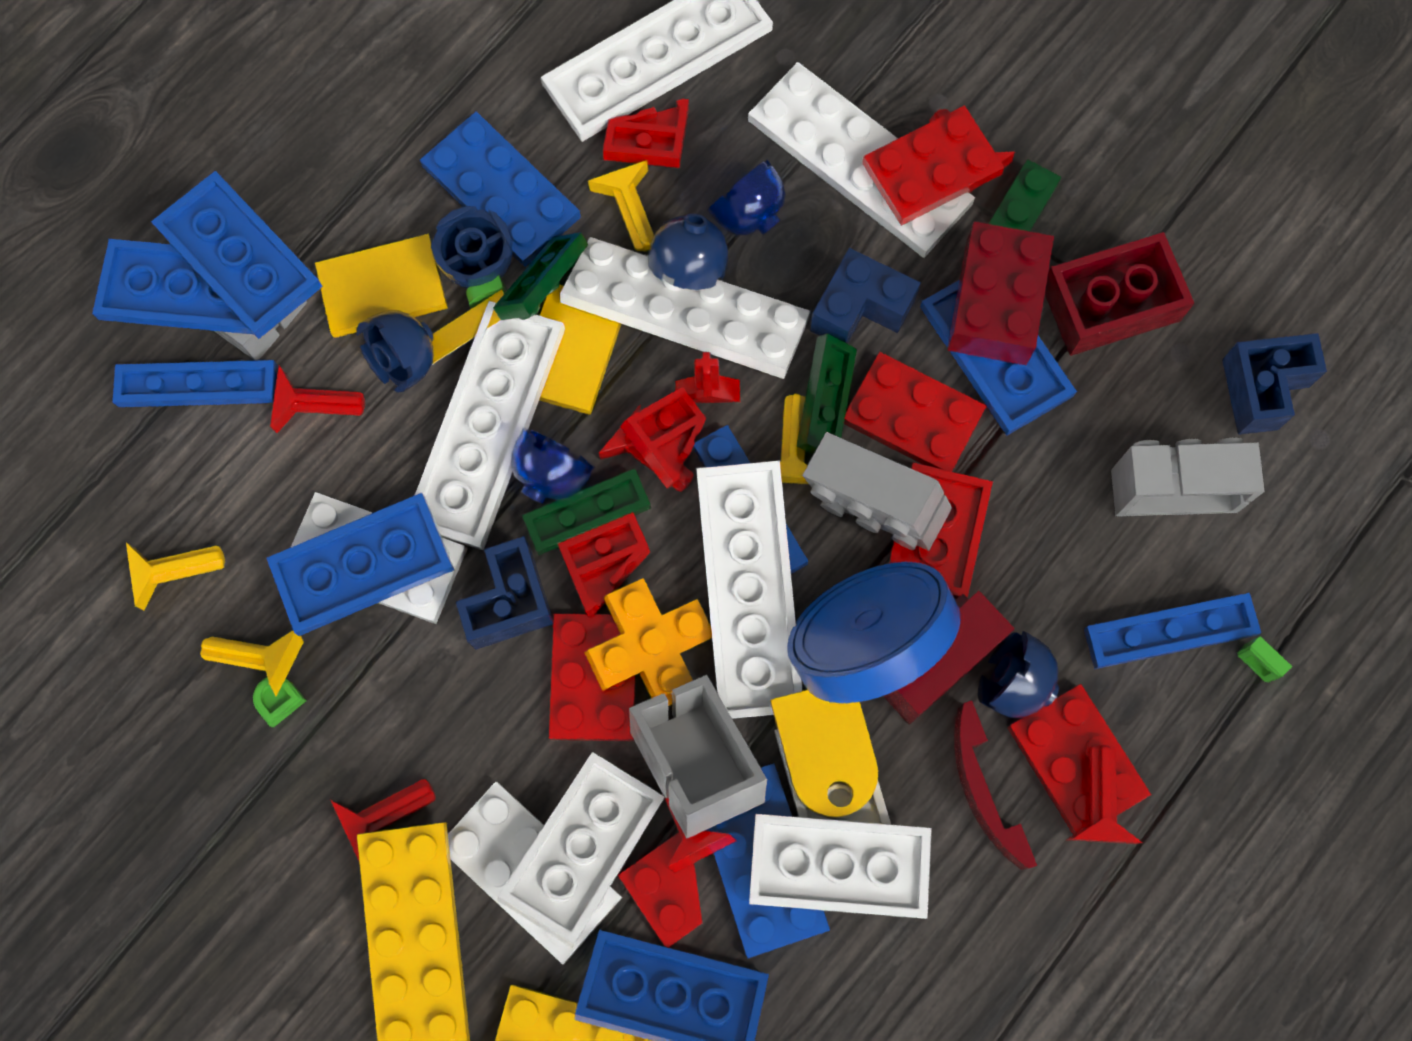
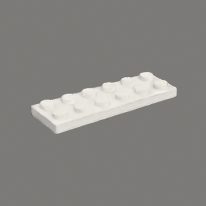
M673 0L541 76L542 85L583 142L607 128L609 119L629 115L772 31L773 22L757 0Z
M799 62L748 113V121L923 258L927 256L973 205L975 197L967 192L901 226L862 164L863 156L898 138Z
M592 237L589 238L587 248L580 255L560 293V303L703 352H711L712 355L773 376L785 378L808 322L809 310L717 280L716 286L709 289H681L673 286V278L667 277L664 274L662 280L657 278L648 267V256Z
M492 301L488 302L415 495L423 493L441 537L480 550H484L566 329L562 322L539 315H534L525 320H520L519 318L501 320L487 329L494 310L493 307L496 304Z
M780 461L698 468L697 480L717 693L732 719L774 715L770 703L771 699L802 692L801 678L787 653L788 638L792 628L796 626Z

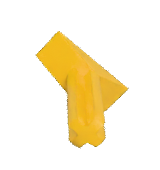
M647 160L588 180L590 191L615 197L635 250L644 252L650 249L654 233L636 187L649 171Z
M800 394L789 395L784 399L780 461L782 483L808 484L802 476L808 466L805 464V450L796 447L806 398L805 396H800Z
M126 542L134 603L136 607L143 611L157 584L224 568L225 557L219 546L148 561L135 547Z
M291 631L270 646L209 637L202 641L200 655L204 660L266 671L268 682L277 697L304 641L294 631Z

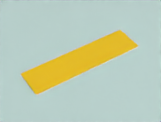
M503 290L498 291L433 333L432 345L434 356L432 364L476 336L488 302L497 303L504 295ZM493 310L487 329L501 321L495 310Z

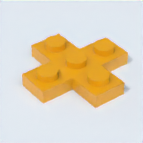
M644 578L604 597L621 635L587 650L585 655L602 691L640 673L651 698L665 693L669 706L672 704V690L693 681L681 653L712 639V629L698 599L661 615Z

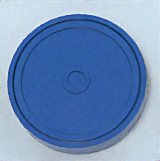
M916 562L884 564L846 578L813 601L798 618L796 626L792 628L788 638L787 653L806 689L815 697L833 703L867 701L894 692L913 682L931 669L953 644L959 631L961 614L944 577L935 568Z

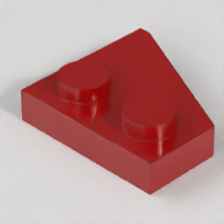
M689 99L677 100V107L657 112L655 107L641 110L635 115H623L609 119L603 147L604 160L627 163H640L647 160L648 165L680 168L689 112Z
M681 387L630 416L620 427L668 489L678 480L681 474L679 473L685 459L690 455L695 444L694 439L700 433L706 417L685 389Z
M633 512L558 543V547L588 617L594 615L605 603L604 597L616 591L650 553L648 544Z
M679 832L618 875L667 948L703 923L694 863L676 873L667 868L682 841Z

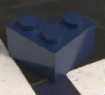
M849 248L812 314L810 332L818 336L828 333L848 344L862 317H865L898 333L915 303L921 282Z
M1319 333L1237 342L1222 359L1238 435L1276 431L1295 416L1290 390L1310 388L1327 372Z
M523 536L484 549L496 589L456 601L467 642L477 650L554 624L536 563L525 537Z

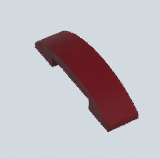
M972 700L965 702L957 710L954 731L956 765L965 797L980 827L995 847L1019 869L1033 868L1037 866V863L1021 824L1006 829L1002 825L973 748L984 744L988 740Z

